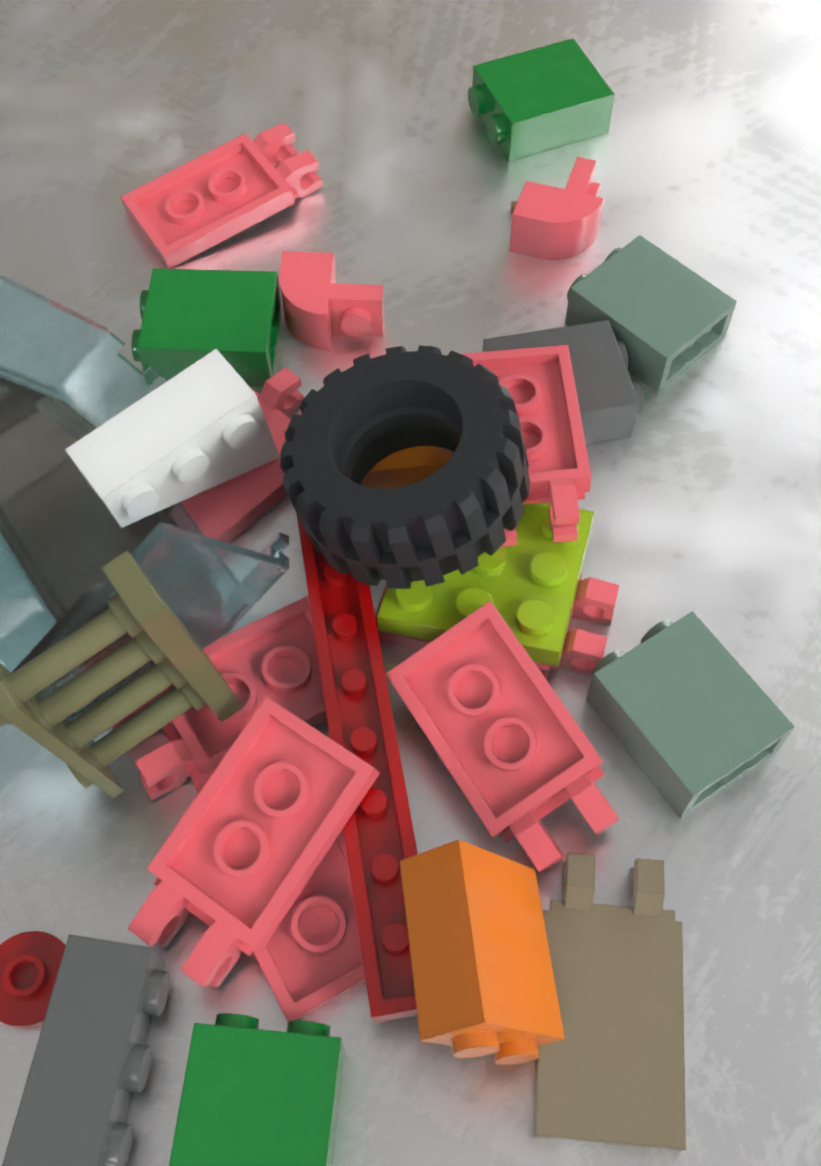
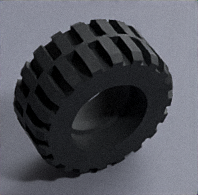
M419 345L418 351L406 352L403 346L386 348L385 355L370 358L368 353L353 359L354 366L343 372L337 368L324 377V386L318 392L311 389L299 406L302 414L293 415L284 435L287 442H284L280 454V467L284 473L282 479L284 487L316 551L323 554L327 563L338 572L344 574L351 572L355 581L370 586H377L380 579L386 580L389 589H411V582L424 580L426 587L445 582L443 575L459 570L460 574L463 575L479 565L477 557L484 552L490 556L493 555L506 542L504 529L512 531L517 527L524 513L522 503L528 498L530 487L529 465L515 402L508 389L499 384L498 377L487 367L479 363L474 366L473 360L465 355L451 350L446 356L442 355L441 350L437 347ZM417 446H435L454 452L439 470L414 484L389 489L360 485L367 473L378 462L400 450Z

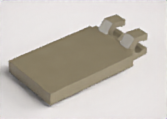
M567 852L566 862L563 863L561 901L550 900V910H543L565 1040L538 1046L539 1058L536 1059L533 1137L678 1152L686 1150L682 922L675 921L674 910H662L665 896L664 861L635 859L634 867H631L629 870L628 906L594 904L595 855Z

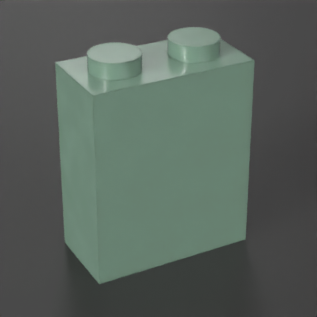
M639 235L622 249H614L605 261L588 275L582 274L575 279L567 293L568 306L565 324L572 326L609 320L616 340H622L626 346L628 355L627 370L659 393L725 338L737 301Z
M693 611L674 623L669 619L659 622L642 637L641 644L624 654L619 649L601 659L592 670L593 677L586 698L587 702L680 818L778 752L795 727Z

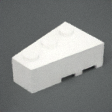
M217 349L65 449L84 479L121 528L280 458L256 394Z

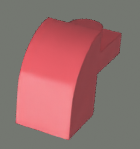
M577 157L565 189L530 181L525 182L512 214L509 252L545 260H561L581 254L594 243L598 234L604 199L599 197L601 183L593 182L596 167L595 160Z
M282 251L279 283L284 318L287 328L296 339L312 348L331 351L332 335L383 337V285L336 284L334 253Z

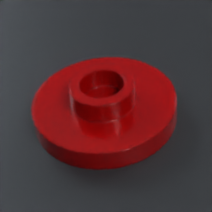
M28 931L14 935L0 944V1022L19 1029H29L43 1025L66 946L60 939L46 932Z

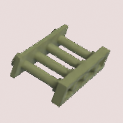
M128 550L101 567L118 592L106 600L110 608L15 672L11 673L0 664V727L9 722L65 762L83 787L88 788L95 784L112 798L117 797L125 790L109 764L188 709L194 707L198 711L208 705L217 717L224 722L244 708L214 663ZM127 632L132 637L45 698L38 695L43 689ZM152 660L155 663L72 721L67 719V717ZM171 685H175L172 690L96 742L93 740Z

